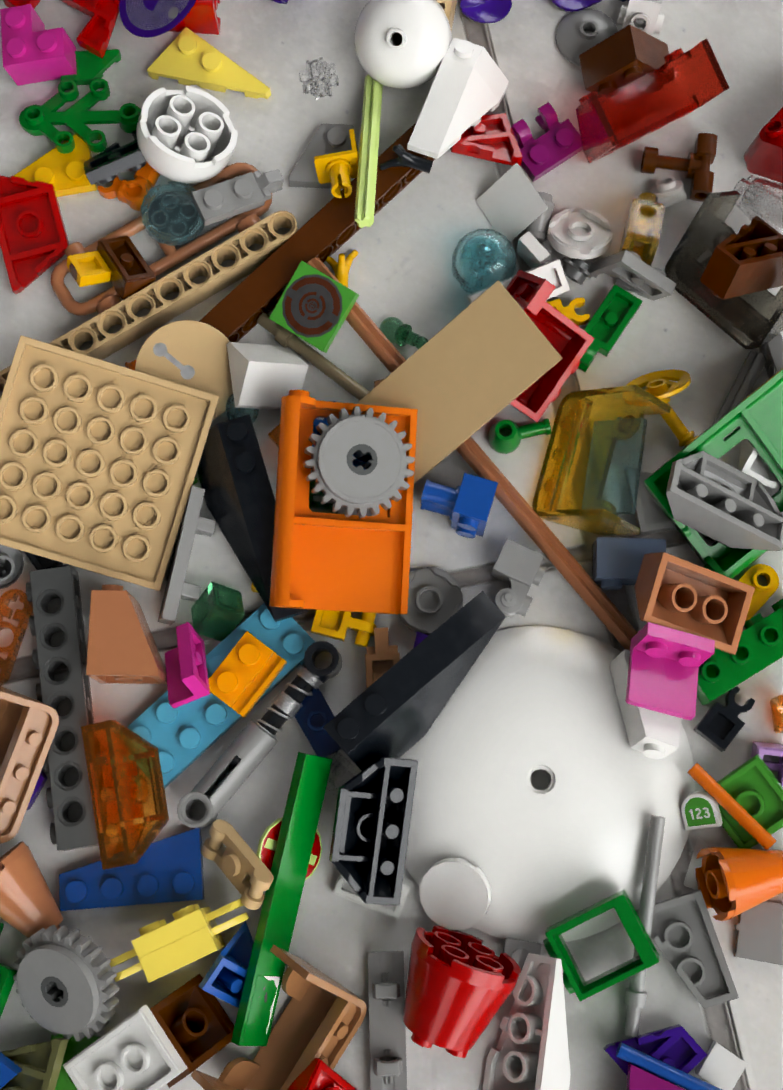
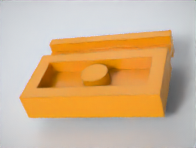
M246 631L209 678L210 692L245 718L286 666L287 661Z

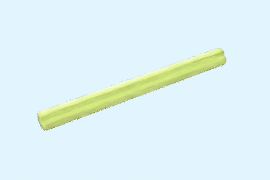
M369 74L364 80L354 220L359 228L371 227L374 223L383 85L375 81Z

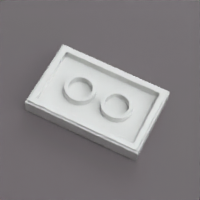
M147 1004L62 1065L77 1090H158L187 1069L184 1061Z

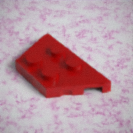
M0 176V246L11 288L15 294L21 293L65 255V249L69 246V241L56 191L52 184L39 181L29 182L24 178L11 176V178Z

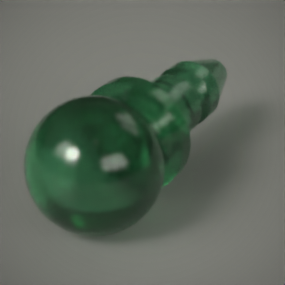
M396 317L384 319L379 327L391 343H396L401 347L409 344L420 349L429 341L426 337L412 332L410 325L403 324Z

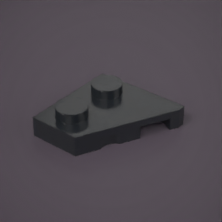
M136 130L131 133L134 141L121 147L119 143H114L100 154L84 162L85 174L91 185L98 182L99 184L108 183L116 178V174L126 170L136 171L146 165V160L138 146Z

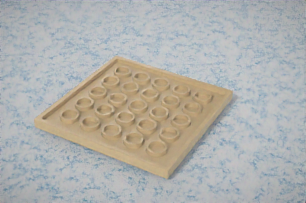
M21 335L0 398V545L161 591L188 503L191 486H193L218 405L219 396Z

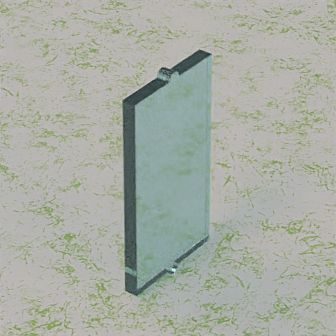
M617 417L616 420L594 422L581 509L583 516L604 515L607 518H611L612 515L635 514L647 427L646 418L623 419L622 417Z

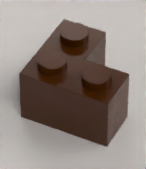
M632 25L626 26L579 55L585 90L603 98L615 95L618 90L628 84L646 92L656 91L662 87V84L674 78L668 45Z

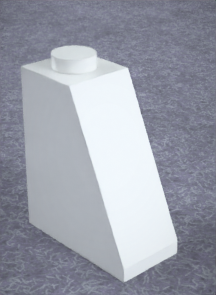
M625 649L610 662V672L630 748L643 752L644 756L651 759H664L679 748L683 719L626 703L630 651Z

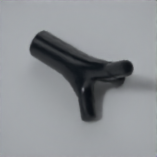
M399 144L393 147V151L398 155V158L380 164L382 171L390 167H410L430 173L433 161L409 153Z

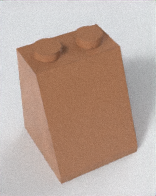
M102 585V590H91L86 675L103 684H167L166 668L139 602L127 590H123V586Z

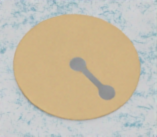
M175 321L157 329L142 345L137 356L135 371L219 396L213 420L224 413L234 401L226 345L230 341L216 328L199 321Z

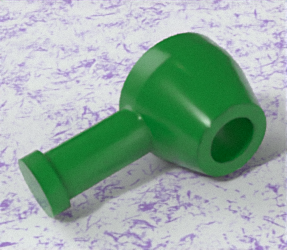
M546 418L540 422L518 426L511 420H499L491 426L488 433V442L491 448L498 453H511L519 447L521 439L543 434L550 435L551 426L549 419ZM507 428L511 431V435L505 437L499 431Z

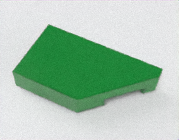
M119 49L106 50L103 58L89 51H75L77 74L61 76V81L71 79L75 81L76 85H90L93 80L102 78L103 73L114 62L118 63L121 60Z

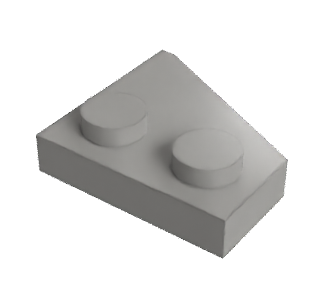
M321 124L289 175V187L331 188V182L319 183L314 157L352 150L349 129H354V126Z
M628 250L594 261L588 270L594 278H597V275L602 273L617 278L615 285L653 301L672 295L677 284L666 277L664 271L651 267L641 260L640 255Z

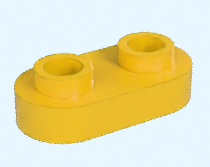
M754 565L738 580L755 587L745 622L757 613L779 586V578L776 571L768 565ZM758 575H762L766 578V586H761L758 584Z

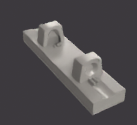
M191 486L188 503L177 535L158 622L171 625L175 622L180 599L196 602L200 597L202 587L184 581L195 534L211 537L215 530V520L199 516L205 493L203 488Z
M404 951L368 952L370 1090H407L406 1026L403 1022L405 1007ZM397 1057L393 1061H381L379 1058Z

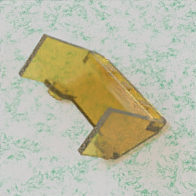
M637 385L574 391L567 394L561 400L557 410L534 494L532 509L540 518L546 521L597 535H639L640 528L618 517L616 506L602 500L617 443L619 441H628L639 433L644 415L670 413L671 406Z

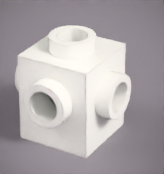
M629 0L628 6H621L617 24L623 25L622 29L632 25L653 36V33L660 34L665 15L659 14L663 0ZM637 18H643L645 21H638Z

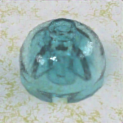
M476 229L468 232L459 240L452 254L453 276L460 283V287L471 294L492 286L498 280L501 282L513 277L516 271V252L511 241L503 233L493 229Z

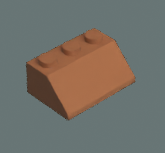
M665 552L644 554L634 587L640 620L715 640L716 649L736 655L755 587Z

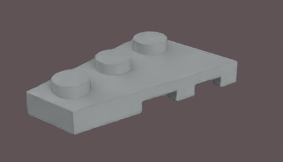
M701 890L656 903L654 905L651 938L701 1006L705 1009L739 998Z

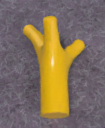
M353 250L346 259L343 253L339 254L338 262L330 256L326 259L332 266L337 280L347 288L349 270L353 259L358 255L356 250Z

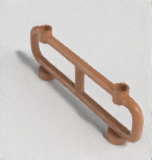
M234 163L225 167L215 177L197 183L183 191L182 194L188 195L191 198L194 191L258 170L248 163ZM272 196L271 199L265 201L264 206L236 215L178 249L171 242V239L163 238L154 232L149 223V211L147 215L146 213L99 240L129 236L130 238L148 227L166 255L149 265L157 277L237 230L240 233L261 221L260 216L266 213L272 204ZM98 241L85 248L80 242L72 243L65 249V254L69 256L97 251ZM67 258L56 265L51 273L53 291L63 307L74 315L86 316L96 311L100 314L121 302L114 286L86 302L79 303L75 301L64 284V277L70 272L66 266Z

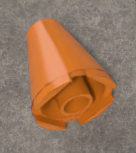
M707 847L702 848L697 854L696 859L702 858V867L695 868L698 890H701L707 909L713 908L718 914L712 916L716 920H729L783 893V850L766 851L765 849Z

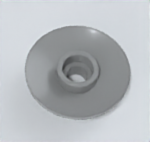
M595 9L573 11L566 15L559 23L556 32V44L564 58L573 64L581 66L580 54L612 36L618 30L611 18L601 11ZM584 30H589V31H592L593 33L588 34V33L584 32Z

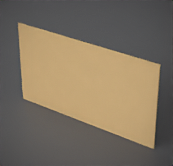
M498 280L356 404L418 409L415 484L563 358Z

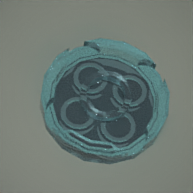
M176 181L168 182L169 184L162 186L159 184L147 193L141 205L142 223L147 233L157 242L170 246L184 245L194 240L204 228V223L191 198L192 192L197 190L189 184Z

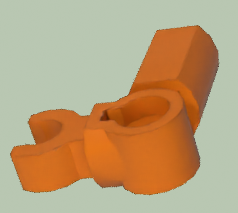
M146 162L144 167L136 170L134 174L135 180H120L117 175L114 180L110 181L113 183L110 187L105 188L98 185L97 190L106 199L117 197L119 201L128 204L133 210L141 211L149 206L151 202L149 190L154 188L160 174Z

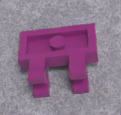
M549 102L538 108L540 115L535 118V121L546 133L536 140L533 139L530 128L524 119L512 125L513 133L523 156L521 166L533 182L584 150L587 144L569 119L562 123L558 121L557 114Z

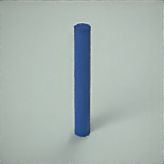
M622 1042L617 1048L616 1057L686 1090H722Z

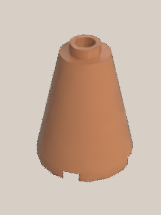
M21 841L0 857V918L29 938L40 929L44 928L46 930L51 925H55L58 930L61 928L59 924L64 918L29 846Z

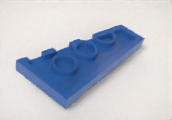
M195 828L59 874L60 911L204 900L201 828Z

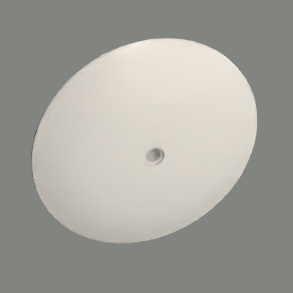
M546 626L513 627L496 631L426 735L400 757L401 759L418 761L405 867L419 886L423 876L432 865L445 858H463L468 860V863L472 864L475 868L479 867L490 883L492 898L485 916L477 925L472 927L483 933L501 939L510 938L544 944L543 940L547 939L545 932L548 927L625 889L635 910H638L640 907L651 815L665 817L656 892L670 876L688 839L690 830H685L681 807L687 796L695 792V780L687 773L694 764L683 725L679 748L664 759H651L644 756L643 752L630 748L610 672V662L621 651L592 636L568 629ZM534 771H542L547 775L549 783L545 790H537L532 786L530 777ZM612 908L561 935L565 942L582 939L605 931L620 923L621 920L616 910Z

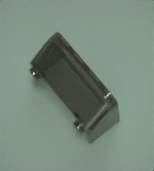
M738 191L708 193L665 266L666 277L677 283L675 290L743 348L756 349L763 347L783 331V287H781L776 296L768 290H763L722 300L715 297L710 292V289L700 281L715 247L731 234L736 235L734 230L725 223V220L741 195Z

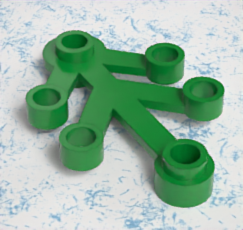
M98 78L90 83L89 93L65 112H56L66 102H72L79 96L75 81L66 79L59 83V92L46 103L26 107L19 116V122L21 127L30 135L46 136L55 144L60 153L67 154L75 149V141L70 132L59 131L53 125L67 126L87 143L90 151L100 153L107 147L105 134L100 130L92 131L85 124H120L124 132L131 134L137 129L141 108L133 103H127L120 110L88 111L99 101H104L110 96L108 82ZM95 140H101L98 143H92ZM63 141H68L66 144H60Z

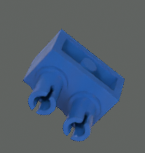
M464 473L461 486H457L455 489L426 480L421 496L422 503L420 509L449 516V520H451L450 528L456 529V533L460 536L475 538L478 535L483 537L498 482Z

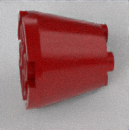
M434 925L432 932H425V929L418 927L411 943L403 1016L404 1024L413 1032L411 1040L425 1048H431L434 1044L445 1048L453 1056L465 1058L468 1051L474 1046L514 989L521 972L516 961L506 953H501L500 957L496 956L493 950L482 945L483 940L467 933L449 930Z

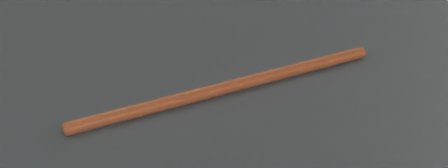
M314 257L307 262V264L339 282L318 257ZM355 302L346 321L392 373L406 361L405 358L359 304ZM469 437L456 448L457 452L479 477L498 482L495 493L496 498L624 649L630 651L631 639L638 632L474 439Z

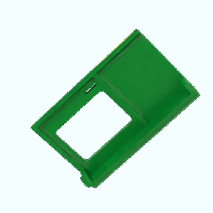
M783 368L643 481L646 489L705 565L704 568L732 579L768 550L730 548L718 541L708 545L696 530L675 520L666 495L671 466L676 460L701 451L719 459L740 441L747 439L779 482V490L771 497L774 499L780 513L783 512Z

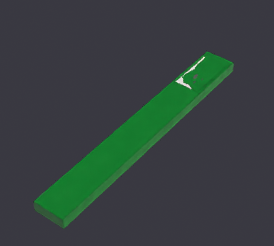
M298 752L271 867L274 880L269 890L265 892L231 1042L238 1046H267L286 965L270 950L273 945H276L289 952L333 759L301 752Z

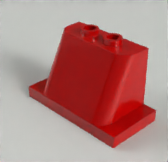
M518 270L506 290L563 358L510 403L512 407L533 421L538 422L550 403L559 397L561 387L569 375H572L578 369L580 359L595 338L546 302L556 288L546 279Z

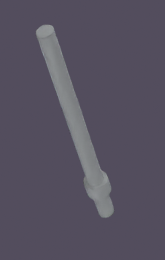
M651 815L638 915L649 937H651L665 817ZM634 947L633 958L639 956V954L637 953L635 947ZM646 969L631 976L630 986L625 989L624 1005L627 1006L623 1034L627 1036L638 1037L641 1009L646 1007L647 992L644 991Z

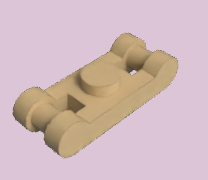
M217 819L209 830L211 837L203 843L201 854L205 858L214 861L242 895L241 903L248 909L257 910L261 907L265 898L263 892L269 890L274 876L232 825L225 820Z

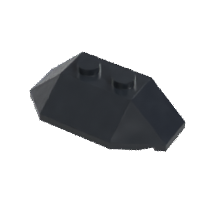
M381 757L339 787L329 860L365 904L400 905L418 768L417 760Z

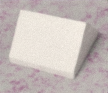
M237 342L226 344L235 408L281 410V399L283 396H288L290 390H302L308 364L289 347Z

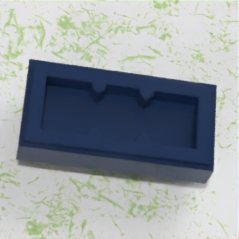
M313 688L312 696L308 695L303 700V707L295 714V718L316 755L327 758L342 748L323 728L335 716L319 688Z

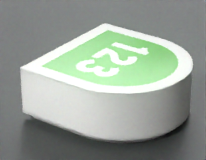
M692 792L683 801L681 812L686 831L719 827L723 824L719 804L708 792Z

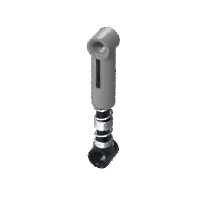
M318 641L307 648L304 660L301 662L302 666L296 672V678L291 683H286V690H281L272 701L273 705L266 707L267 712L261 719H256V721L251 719L194 789L181 798L178 803L177 814L184 825L191 828H205L213 824L221 809L277 744L278 741L275 739V734L277 731H283L282 725L288 719L292 720L300 708L303 707V700L308 695L312 696L313 688L318 689L319 685L339 673L342 668V657L331 643ZM322 652L331 653L332 662L330 666L325 669L316 668L315 658ZM232 769L231 773L226 777V779L221 783V785L216 789V791L210 796L214 789L219 785V783ZM200 800L204 803L206 812L203 818L195 820L190 812L191 806L194 802Z

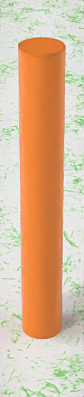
M698 763L687 772L766 851L777 841Z

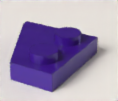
M679 1024L639 1035L638 1037L607 1044L603 1048L626 1075L628 1074V1062L615 1056L621 1042L686 1073H689L707 1056L703 1049Z

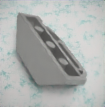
M704 451L672 463L666 495L675 520L730 548L768 551L783 550V512L780 513L774 499L757 479Z

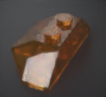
M107 720L82 726L81 730L102 869L136 864L169 821L158 748L116 720Z

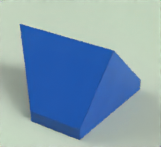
M246 921L218 955L199 984L202 990L239 1008L254 944Z

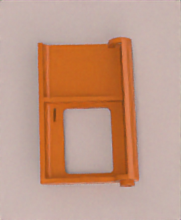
M290 390L289 395L283 396L281 399L269 606L379 614H407L414 475L410 478H404V481L410 485L407 490L398 489L402 496L401 500L396 502L391 498L389 499L392 505L390 509L385 510L379 505L380 512L375 516L359 518L358 515H351L345 517V514L321 513L310 510V481H306V477L311 473V468L303 467V463L311 459V456L305 454L304 450L306 447L312 446L308 439L313 433L314 419L319 417L327 418L330 414L339 419V411L345 408L348 414L351 415L355 406L360 407L361 414H365L370 407L373 408V417L376 418L383 412L386 413L384 422L388 425L396 420L398 422L394 429L396 433L402 431L407 433L401 439L403 444H412V448L406 451V456L415 458L418 409L318 401L315 398L309 397L310 392ZM415 461L407 465V469L415 472Z

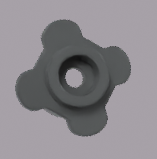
M566 257L562 259L564 262L562 268L565 276L574 282L582 285L586 278L590 279L592 277L587 271L590 266L581 259L572 258L569 260Z

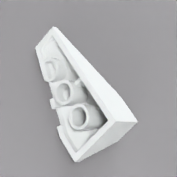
M528 953L513 991L515 1000L509 1016H503L499 1026L503 1031L496 1048L491 1047L486 1059L483 1090H569L571 1074L562 961L559 958Z

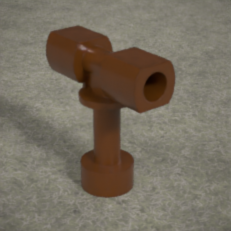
M699 133L695 141L694 153L689 152L688 158L658 155V148L645 146L640 172L654 174L656 168L684 171L685 178L691 179L690 199L699 202L709 201L712 195L714 173L710 171V164H713L716 156L718 136L711 133Z

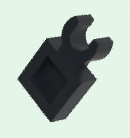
M738 687L728 691L725 696V706L721 705L718 701L715 702L693 729L721 752L725 751L745 725L737 716L749 711L755 702L754 699L750 698L743 706L738 705L735 702V695L740 690Z

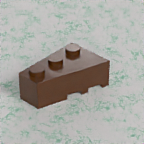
M755 216L751 224L743 225L738 234H731L715 247L700 281L710 289V292L715 297L722 300L783 286V235L759 216Z

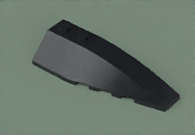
M250 414L218 423L209 430L197 470L201 488L205 489L204 498L207 508L275 622L309 612L308 609L269 606L276 500Z
M482 591L400 659L323 728L361 771L381 757L400 758L426 735L506 616Z

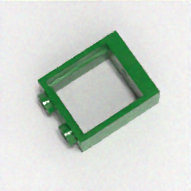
M625 889L548 927L545 932L547 939L543 940L549 956L561 959L564 970L563 983L569 994L576 993L579 1001L659 963L660 956ZM614 908L639 956L585 982L561 934Z

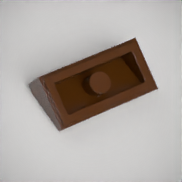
M129 236L98 241L97 251H99L110 268V282L122 300L142 290L156 280V276Z

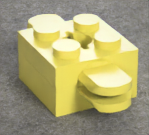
M241 898L214 911H211L209 906L200 908L198 903L192 904L172 913L175 920L168 924L163 919L140 928L139 933L141 936L131 941L134 949L111 959L110 966L111 968L136 956H138L140 962L116 973L115 982L143 970L148 983L224 948L226 944L221 932L248 920L249 916L245 912L217 925L215 919L243 906Z

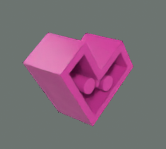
M31 4L0 9L3 67L17 86L61 79V76L77 74L76 47L63 27L45 30L44 23Z

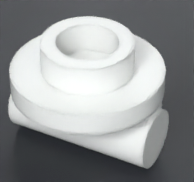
M674 177L659 179L650 190L652 206L655 204L656 196L658 197L656 211L686 200L683 183L675 180Z

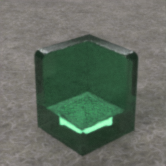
M211 581L199 597V600L191 608L195 631L200 635L223 641L245 616L241 592Z

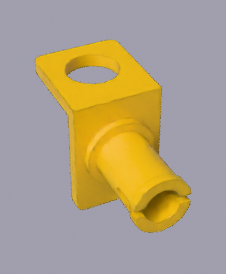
M349 129L352 150L314 157L319 183L331 182V193L339 199L342 198L341 188L344 189L345 198L351 195L352 185L350 179L356 178L358 173L359 154L354 129Z

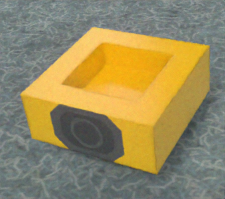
M99 251L67 256L66 266L79 287L110 282L111 270Z

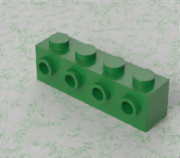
M783 599L771 606L774 612L769 616L763 618L761 613L745 622L744 627L746 630L741 634L736 655L715 648L714 654L699 666L697 698L703 706L783 657Z

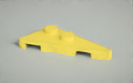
M187 27L182 30L147 69L149 77L158 80L159 76L177 79L178 83L182 85H197L203 89L224 93L226 89L244 92L245 97L268 99L271 96V90L268 86Z

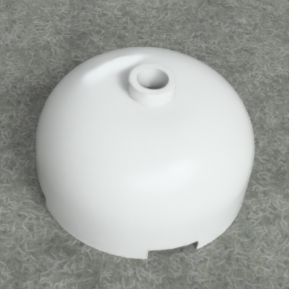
M370 0L358 17L354 33L356 54L364 70L380 84L396 89L417 87L433 79L452 41L449 21L444 9L436 0ZM396 32L402 36V43L399 46H396V41L392 37Z
M184 86L183 90H165V87H162L152 92L144 101L137 123L136 136L144 159L156 172L170 180L191 184L207 181L218 175L225 168L235 148L238 131L234 129L228 117L229 110L209 93L190 86Z

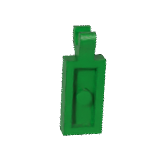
M614 284L584 329L595 339L580 359L578 369L586 372L598 352L606 357L608 356L640 308L642 300Z

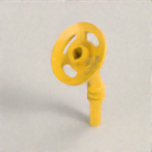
M675 369L655 371L633 379L624 387V395L627 399L650 402L651 405L655 406L679 440L678 445L680 447H686L698 437H694V431H688L668 403L671 400L670 397L680 393L690 385L691 377L688 372ZM647 385V388L644 389L642 393L636 392L640 388Z

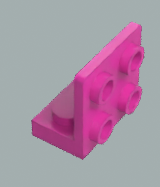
M648 622L631 639L626 703L682 719L692 720L696 714L699 666L714 654L715 640Z

